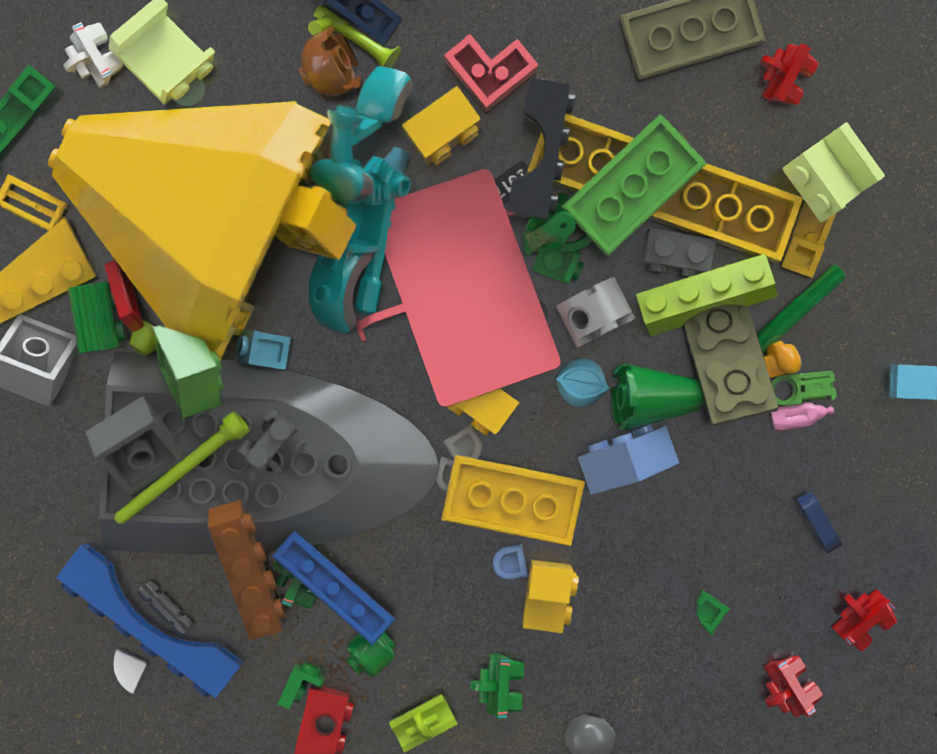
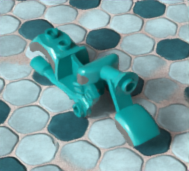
M377 66L371 72L360 91L356 109L337 105L336 111L327 110L329 120L333 125L330 159L314 162L310 167L312 180L319 187L327 190L333 199L341 202L340 206L348 211L347 216L357 225L340 260L318 255L309 279L308 302H310L315 319L321 326L341 333L350 332L356 326L353 292L357 279L365 267L366 271L360 282L355 309L357 312L367 315L374 314L377 310L382 287L379 278L385 255L388 229L392 226L390 218L392 210L396 209L394 201L395 198L406 196L411 188L410 178L389 166L383 158L373 156L364 169L360 161L352 158L353 145L382 127L383 122H391L401 115L404 103L413 88L412 80L408 74L388 67Z

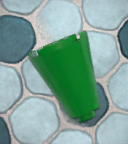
M619 364L613 372L612 378H618L617 388H611V409L614 422L622 424L618 428L619 430H631L698 412L701 405L705 404L701 385L697 379L630 364Z

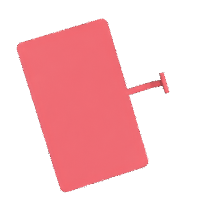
M481 169L407 194L404 197L396 198L394 201L396 209L392 210L390 218L392 226L388 229L385 257L402 304L371 314L362 320H359L356 314V328L361 342L366 341L363 332L364 328L381 320L406 313L437 402L442 407H449L557 369L561 359L492 173L487 169Z

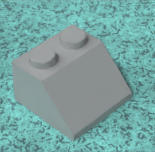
M19 314L0 341V388L50 407L63 386L78 348L76 335Z

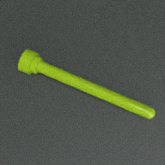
M235 411L228 414L222 419L224 423L219 426L220 430L120 509L114 516L115 522L118 524L126 523L228 440L233 442L236 438L238 440L242 439L250 432L245 421Z

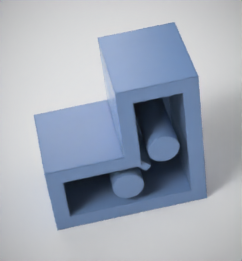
M650 424L632 430L633 437L630 432L613 438V444L611 445L608 444L607 440H603L588 446L590 452L579 456L578 460L590 494L639 482L679 464L667 427L663 426L653 429Z

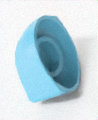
M587 358L570 360L555 376L557 388L563 400L576 407L593 405L610 390L600 365Z

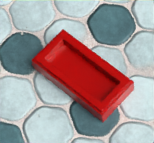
M114 259L104 265L118 315L128 328L135 332L143 328L144 325L132 281Z

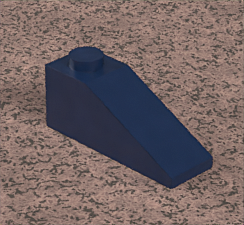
M317 0L381 45L385 44L402 19L380 0Z

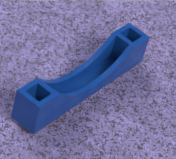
M88 543L81 545L56 577L62 582L61 588L73 597L81 596L89 602L87 607L93 613L100 617L106 615L115 622L113 626L118 632L126 637L134 636L141 642L140 647L152 657L159 655L168 662L166 667L172 673L179 677L184 675L194 682V689L205 697L211 695L216 699L243 664L241 659L218 642L183 640L166 634L147 622L125 597L117 580L113 562Z

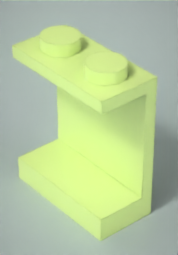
M152 0L110 35L109 50L165 105L172 98L176 101L179 100L189 90L190 86L188 84L195 78L201 80L210 73L214 67L212 62L215 51L210 47L203 53L166 15L168 4L164 0Z
M847 122L782 168L820 223L846 207L845 205L857 195L885 177Z

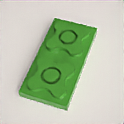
M660 114L561 208L574 216L576 224L608 257L701 170L707 162Z

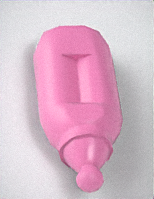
M807 401L802 402L803 404L778 406V411L771 413L773 429L785 431L812 426L818 420H822L827 413L833 414L834 408L832 406L826 408Z

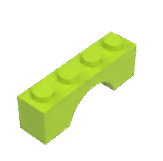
M766 254L636 294L650 337L680 328L694 315L714 307L732 304L748 307L778 297Z

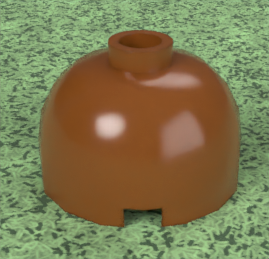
M334 27L327 28L308 39L302 49L301 67L299 68L300 76L304 83L311 85L316 91L326 96H339L360 87L361 75L355 77L352 66H358L356 56L350 44L341 33L337 35L332 33L335 29Z

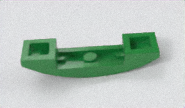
M31 65L26 67L0 100V154L17 136L56 87Z

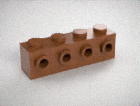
M242 500L210 508L208 528L249 640L282 632L281 618L286 617L284 604H282L281 598L277 599L275 596V579L272 571H267L265 568V551L262 543L255 540L253 533L256 532L251 513L246 514Z

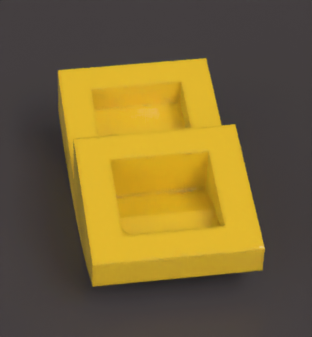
M804 201L781 267L813 278L836 213L820 223Z

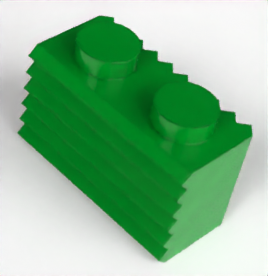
M104 281L69 287L68 292L79 354L123 348L122 340L127 339L126 326L122 320L119 321L110 283Z

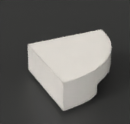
M118 648L114 656V672L119 683L133 694L148 662Z

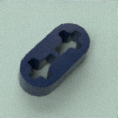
M810 491L796 499L799 509L823 550L828 554L842 546L840 538L815 495Z

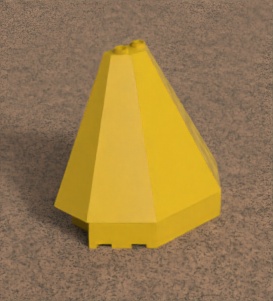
M297 102L80 115L76 121L71 118L66 121L61 133L64 139L59 149L55 148L52 151L47 166L53 168V178L165 327L203 339L209 351H216L221 361L232 335H242L255 307L245 302L244 299L298 183L300 182L309 187L313 183L310 167L314 162L324 159L319 148L331 122L328 118L298 105Z

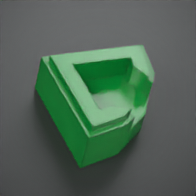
M701 589L696 600V614L701 626L712 636L730 608Z

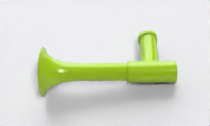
M323 4L314 13V17L318 20L311 21L308 24V30L312 35L334 27L335 32L341 33L368 52L382 67L391 68L401 52L400 46L395 49H389L375 43Z

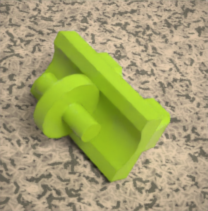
M440 694L389 722V725L405 753L457 725V721L443 695Z

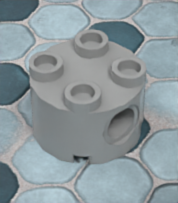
M615 277L594 285V287L584 290L556 306L576 348L636 319Z

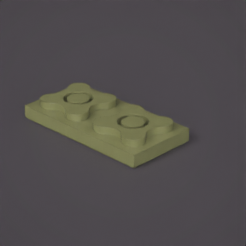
M670 0L626 13L619 17L638 81L766 42L754 0Z
M736 304L714 307L694 315L683 324L712 427L778 411V404L749 307Z

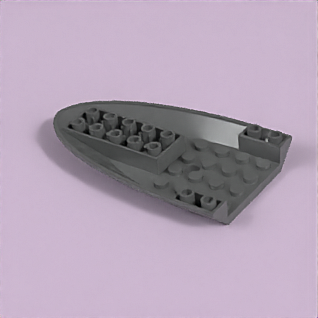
M114 353L106 385L105 419L144 396L159 414L185 457L220 430L219 426L224 423L222 419L232 411H235L245 421L250 432L240 440L237 438L233 442L228 440L213 452V462L211 465L202 467L198 464L124 524L115 522V514L155 481L129 496L102 466L99 523L104 550L175 554H218L208 528L209 509L237 500H242L246 514L251 513L256 532L253 533L255 540L262 543L264 551L278 550L293 531L300 534L311 545L334 541L376 528L403 515L423 500L438 477L439 462L435 450L427 437L408 419L388 406L352 389L292 371L221 359L222 370L218 371L224 386V390L220 391L221 405L182 418L159 368L157 354L144 356L140 353ZM272 408L299 430L295 435L306 444L301 450L294 445V442L287 439L276 453L281 460L280 466L284 469L281 475L268 468L265 472L258 470L238 451L246 439L253 444L250 447L251 450L275 422V419L271 423L264 419ZM334 455H341L347 460V470L342 474H337L330 468V460Z

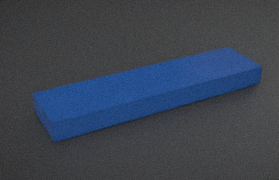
M293 531L273 554L272 557L371 645H374L394 622L395 618L296 531Z

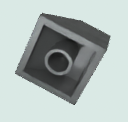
M144 396L86 431L95 458L129 496L163 476L185 458L163 420Z

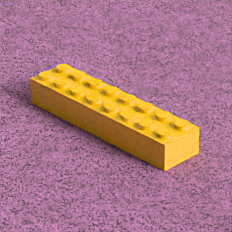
M565 114L564 127H570L567 147H560L558 160L564 161L561 181L554 180V186L577 193L634 138ZM542 133L540 134L527 174L539 165L544 156L545 143ZM706 164L648 219L695 236L716 239L717 244L754 257L766 254L768 262L775 264L782 260L803 198Z

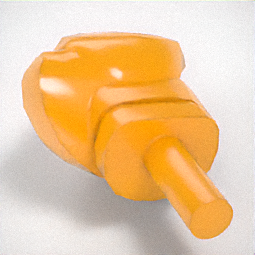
M782 341L774 342L768 346L767 355L763 356L770 378L794 374L801 368L800 355L793 344H784Z

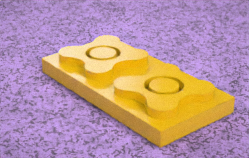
M455 454L441 520L571 546L585 481Z

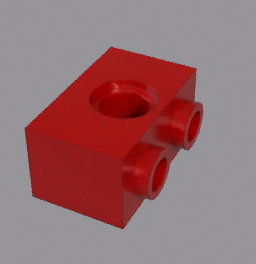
M314 684L311 685L294 754H343L347 736L341 734L343 722L350 723L354 703L348 702L349 692L323 686L319 687ZM323 716L329 717L333 720L335 728L327 732L322 731L317 725V719Z

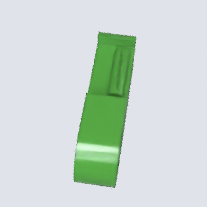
M832 371L782 375L771 380L773 391L775 385L780 381H787L792 387V394L788 399L780 400L775 396L778 405L803 404L802 401L827 399V396H829V400H834L837 396L836 389L833 387L835 376Z

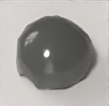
M581 714L568 722L563 732V747L568 754H612L616 748V734L610 724L604 719Z

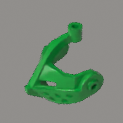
M564 192L557 193L558 201L555 215L548 214L547 221L529 220L523 231L526 254L530 255L532 252H574L590 244L592 240L586 234L576 241L566 242L575 230L576 221L573 215L564 211L561 207L571 196Z

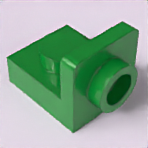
M578 251L538 252L531 271L568 285L571 279L577 281L584 266V262L579 261L582 253Z
M303 662L302 665L296 663L277 705L289 710L293 701L299 704L304 695L307 685L302 683L303 680L322 687L326 676L320 674L321 669L311 663Z

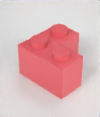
M469 34L444 55L445 63L486 113L538 70V63L518 39L491 60L471 34Z

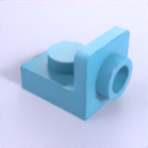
M243 330L236 343L238 362L285 370L291 337Z

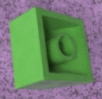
M162 326L154 327L159 368L182 418L221 405L220 391L224 390V386L218 372L222 370L216 351L210 352L203 339Z

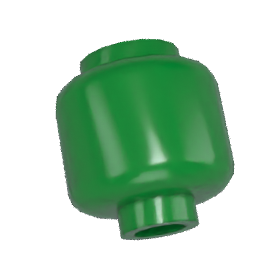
M385 632L374 645H371L364 637L358 634L347 644L346 648L350 657L346 662L357 675L364 672L368 676L374 677L394 660L393 650L396 646Z

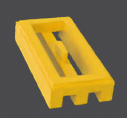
M9 174L0 189L1 208L48 231L62 220V215L69 206L68 203ZM14 184L57 205L56 211L54 212L10 190L11 185ZM6 195L51 217L50 223L5 202Z

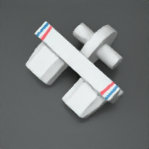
M82 22L72 26L74 32L69 38L73 45L65 49L70 58L63 65L67 72L77 70L82 79L91 73L99 88L108 85L111 76L120 71L124 64L111 51L102 56L98 51L97 46L106 43L108 39L101 23L84 27Z

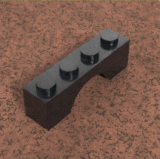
M530 77L524 116L533 121L540 129L544 138L545 152L541 162L534 170L523 176L513 178L507 215L547 221L548 214L555 215L558 194H553L552 190L554 180L561 181L564 161L558 160L560 147H567L570 127H564L565 114H572L575 94L569 93V83Z

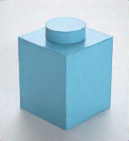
M891 365L889 398L937 400V366Z

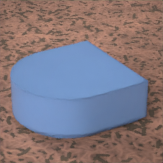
M522 543L502 547L494 554L492 565L494 572L500 578L513 580L528 577Z

